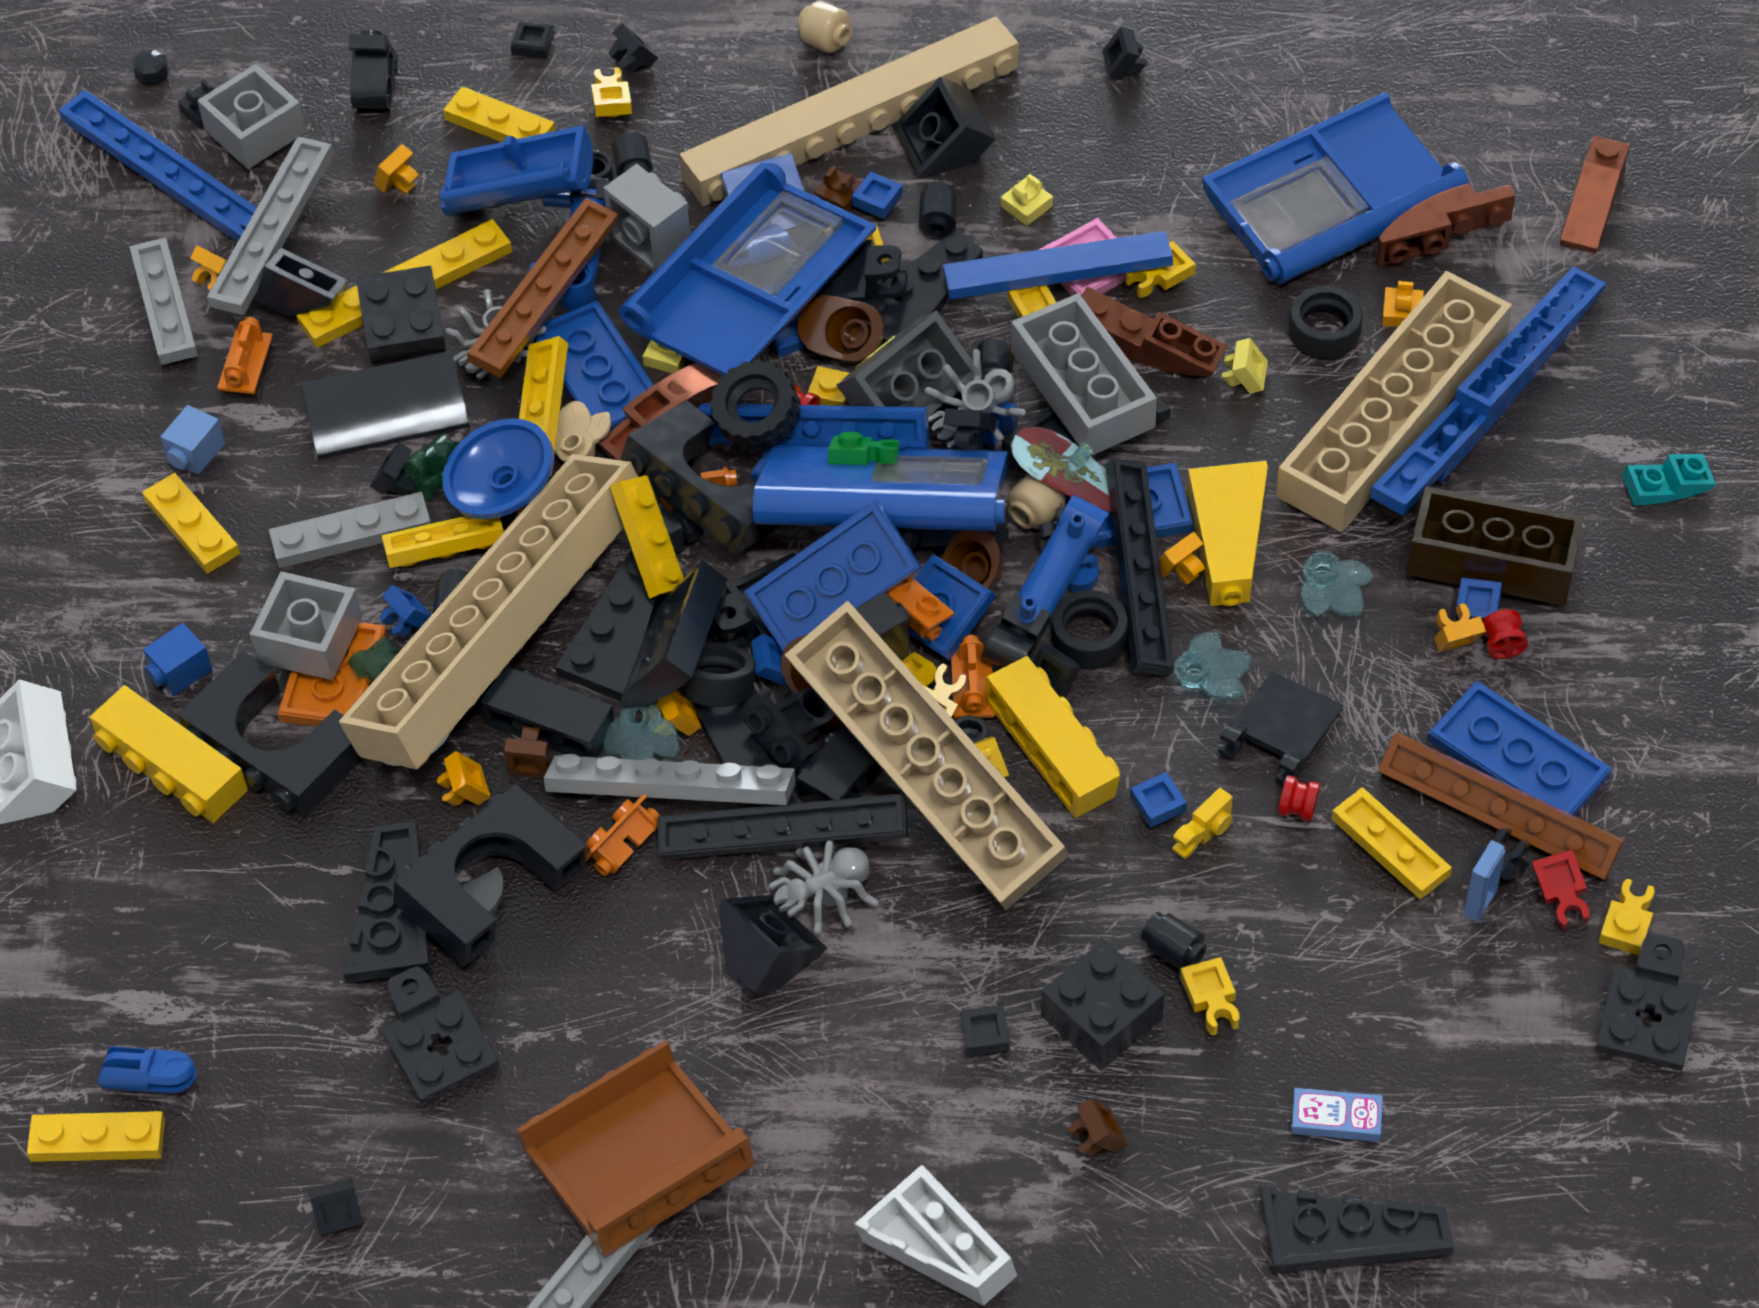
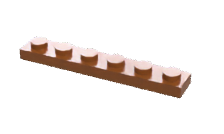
M585 198L467 352V362L501 378L618 223V213Z
M1399 732L1393 735L1378 770L1499 830L1509 828L1512 830L1510 835L1522 841L1527 840L1531 845L1551 855L1573 849L1579 868L1603 880L1608 878L1625 841Z

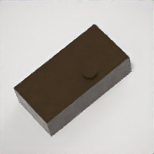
M1425 486L1412 539L1407 575L1460 585L1461 578L1502 582V594L1566 606L1584 517Z

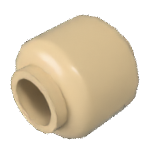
M817 1L806 6L799 15L797 26L801 39L805 44L820 51L833 53L846 45L851 38L850 16L844 9L825 1Z
M1029 473L1010 490L1007 496L1010 517L1016 524L1025 529L1039 530L1040 524L1051 523L1057 517V509H1062L1066 505L1064 493L1048 486Z

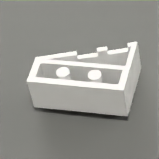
M923 1165L917 1168L855 1223L864 1243L983 1306L1017 1276L1011 1257Z

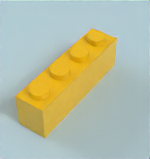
M1025 656L986 676L984 690L986 703L1074 818L1116 797L1120 779V771L1117 764L1111 757H1106L1102 753L1091 730L1086 726L1082 727L1073 715L1070 703L1063 696H1058L1051 687L1046 672L1041 667H1036L1030 658Z
M125 685L90 716L95 731L93 738L107 753L114 751L120 755L129 769L136 774L143 772L149 776L159 791L165 795L170 793L180 799L185 809L194 816L201 814L214 823L248 791L242 769Z

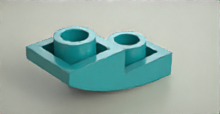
M1668 454L1663 464L1627 465L1622 473V478L1634 506L1665 503L1688 498L1712 490L1716 485L1704 454Z

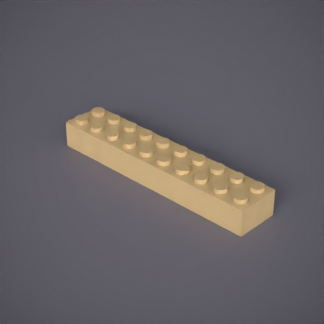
M577 454L570 456L539 494L528 504L339 720V724L359 757L417 770L428 760L435 748L453 730L463 715L477 702L480 695L500 675L503 668L523 648L526 641L546 621L554 608L569 594L571 588L592 567L594 561L623 529L624 526L610 486L619 481L638 477L631 462Z

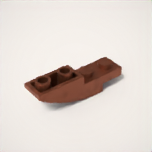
M1470 183L1441 192L1415 205L1391 223L1379 236L1376 255L1378 267L1401 263L1405 260L1427 254H1436L1448 249L1450 236L1465 234L1469 231L1491 225H1500L1512 220L1516 197L1512 187L1506 185L1475 194Z
M1088 286L1081 296L1129 360L1173 373L1211 377L1227 347L1226 344L1161 312H1158L1155 319H1152Z
M695 363L657 382L622 408L627 418L598 442L600 447L611 459L620 460L627 437L632 432L686 400L696 408L702 403H710L713 399L711 395L713 388H716L718 385L717 381L721 375Z

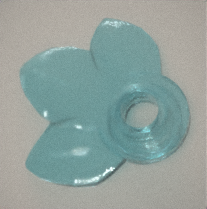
M1316 552L1303 565L1302 574L1306 582L1301 588V601L1307 611L1316 617L1325 613L1329 608L1344 616L1360 615L1364 607V599L1360 587L1371 582L1374 579V574L1365 564L1357 560L1339 561L1330 552Z
M1218 631L1205 632L1194 637L1190 642L1189 650L1176 660L1174 664V677L1182 686L1190 689L1201 688L1213 698H1237L1245 692L1244 686L1239 679L1249 669L1252 656L1245 652L1221 648L1222 641ZM1190 670H1196V671H1198L1199 673H1192V672H1189V671H1190Z
M651 702L638 707L626 709L622 707L620 717L608 727L604 739V748L606 754H621V759L643 760L654 758L655 753L666 757H677L679 753V739L674 724L668 719L661 717L657 704ZM638 709L643 714L640 723L635 721V713Z

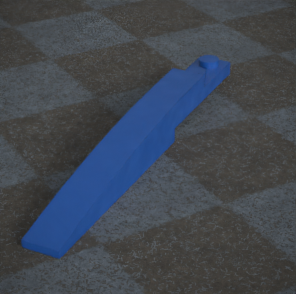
M1573 266L1457 388L1452 403L1372 486L1370 498L1403 516L1424 494L1425 486L1430 487L1436 480L1442 483L1497 422L1562 344L1605 289L1606 283Z

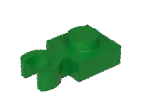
M843 432L838 436H833L828 448V464L868 465L869 461L881 464H896L897 457H899V440L873 441V437H862V434L858 432Z

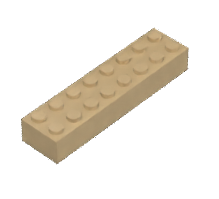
M1445 271L1280 465L1276 497L1343 533L1371 499V488L1376 481L1454 399L1457 388L1507 335L1512 304Z
M846 601L785 654L786 658L1005 910L1011 907L1069 856L1060 840L849 601Z

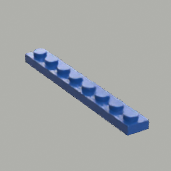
M86 90L58 110L63 122L235 241H239L257 209L252 203Z

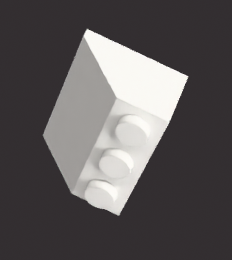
M18 680L0 698V824L53 813L76 791V777L73 771L71 745L68 740L65 721L66 713L63 709L61 691Z

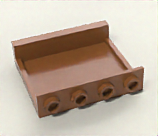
M667 1040L643 1051L638 1057L616 1070L606 1073L601 1079L581 1091L571 1094L561 1103L541 1115L534 1116L527 1123L517 1128L528 1159L604 1257L755 1165L748 1137L740 1127L732 1130L674 1061L670 1044Z

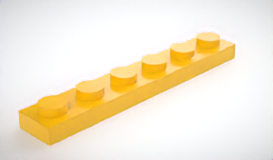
M491 219L385 272L431 265L435 287L438 289L511 253L512 246L510 240L495 221ZM357 285L340 293L329 306L296 315L299 326L315 348L363 326Z

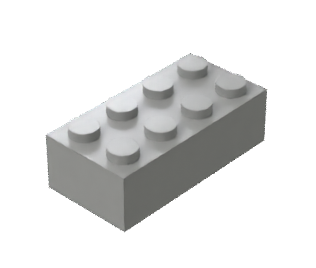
M1079 293L1011 322V352L1087 457L1155 428L1157 397Z

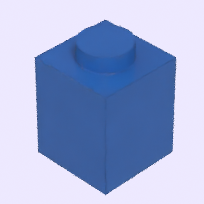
M181 623L143 649L148 663L144 670L148 678L156 687L163 685L172 696H175L213 670L206 647L184 623Z

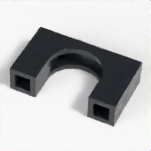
M686 400L629 434L620 460L631 462L638 477L648 475L652 490L737 555L782 525L754 523L753 494L758 478L742 486H722L703 479L688 466V461L706 451L716 422Z
M243 650L177 714L180 724L242 769L246 784L256 791L264 790L272 796L280 808L287 812L293 810L306 818L364 758L359 757L339 724V720L344 715L335 709L304 740L292 747L282 750H262L248 744L243 739L247 726L280 693L274 669L246 650Z
M515 784L504 794L500 792L494 795L487 803L486 808L475 817L469 816L459 824L455 833L446 840L435 842L427 850L425 856L413 866L409 864L403 867L394 879L393 904L465 966L495 942L497 921L492 914L460 886L456 876L466 864L474 859L490 855L509 857L522 863L556 892L584 869L587 845Z

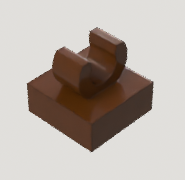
M832 166L824 175L823 182L814 191V195L849 212L854 207L852 206V194L862 181L854 178L852 174L849 173L847 175L837 170V167Z
M524 726L521 739L507 738L504 755L508 774L544 778L551 764L548 742H543L539 739L540 728Z
M1092 1098L1077 1107L1082 1119L1074 1121L1068 1129L1071 1134L1077 1137L1087 1131L1089 1133L1088 1140L1077 1147L1079 1152L1091 1156L1096 1154L1102 1147L1112 1153H1116L1128 1145L1111 1108Z

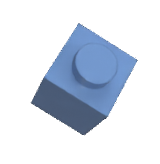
M189 405L183 409L160 436L167 461L177 469H187L197 475L203 471L225 444L219 419Z

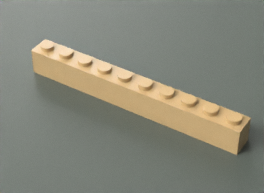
M995 16L680 153L682 179L702 207L722 200L727 196L720 177L721 172L792 153L796 166L813 158H818L826 152L852 143L858 138L897 122L940 76L970 90L1017 69L1019 43L998 17Z

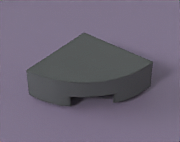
M499 867L461 886L493 916L498 910L497 907L502 900L505 888Z

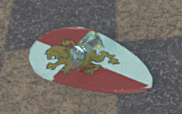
M1025 427L1016 433L1011 444L1013 456L1019 465L1031 476L1070 497L1075 494L1111 513L1106 469L1091 457L1093 449L1089 444L1083 443L1078 447L1066 437L1041 427Z

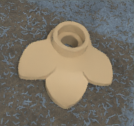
M572 401L565 405L559 413L554 455H558L563 463L572 454L594 457L595 444L603 439L610 430L611 416L609 412H602L591 416L589 410L582 402Z

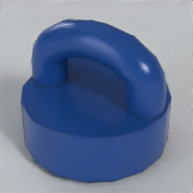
M1092 554L1086 555L1069 584L1068 591L1092 590L1096 586L1099 578L1096 556Z

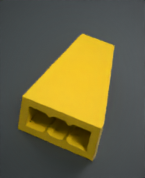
M1266 461L1188 469L1187 497L1195 534L1203 542L1199 549L1201 562L1205 566L1203 574L1210 606H1234L1239 603L1250 602L1268 468Z

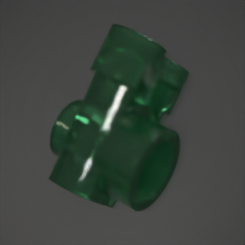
M439 434L427 446H422L404 464L405 472L415 481L414 489L416 493L422 492L424 499L432 498L441 487L440 480L443 477L445 465L448 463L449 456L459 444L457 441H452L450 436L446 434Z
M381 638L369 649L354 653L349 658L348 665L358 678H366L372 684L399 651L389 638Z

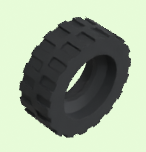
M762 360L740 363V366L729 369L724 377L721 376L717 381L718 385L716 388H713L711 394L713 399L710 401V408L713 411L712 416L724 437L728 438L735 447L740 446L743 450L750 451V449L763 451L764 448L775 447L780 441H785L790 436L789 433L792 430H795L798 424L797 419L801 415L799 404H801L800 397L786 372L782 368H777L774 363H764ZM755 389H763L771 393L774 398V407L768 417L759 422H747L738 415V403L746 393Z

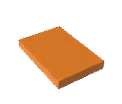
M368 623L359 624L333 680L291 671L278 711L279 721L317 727L334 709L345 715L374 681L388 634L386 626Z

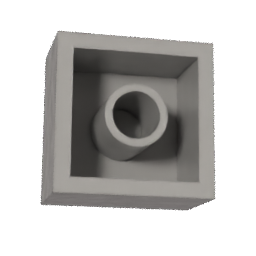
M254 64L197 100L205 131L247 169H250L297 139L298 136L300 137L306 133L300 102L257 64Z
M635 164L603 187L606 208L618 213V223L610 232L609 237L652 272H655L691 234L688 216L689 206L685 198L678 192H672L662 184L657 175L652 172L648 173L638 164Z
M281 571L250 633L256 657L270 666L333 680L363 618L356 589Z

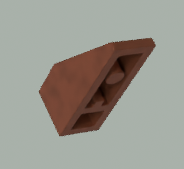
M1593 136L1564 226L1560 245L1597 253L1624 176L1630 144Z

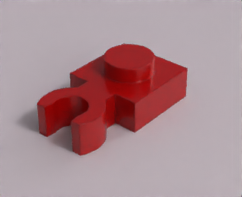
M1573 849L1532 861V868L1545 905L1558 902L1556 920L1562 930L1568 929L1565 914L1571 910L1579 912L1583 923H1588L1589 908L1582 899L1577 898L1578 895L1586 893L1587 887Z

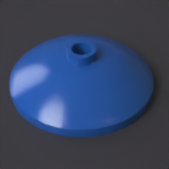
M502 419L483 425L466 436L449 456L442 478L444 493L458 512L470 518L494 519L514 513L530 503L546 485L554 465L552 443L538 425L527 420Z

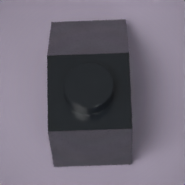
M280 247L264 266L255 301L290 317L331 305L346 287L348 280Z

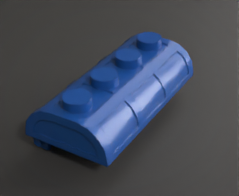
M581 125L520 139L507 136L504 142L451 153L445 186H442L440 193L441 210L447 216H456L462 213L496 208L511 203L586 189L591 179L593 149L585 126Z

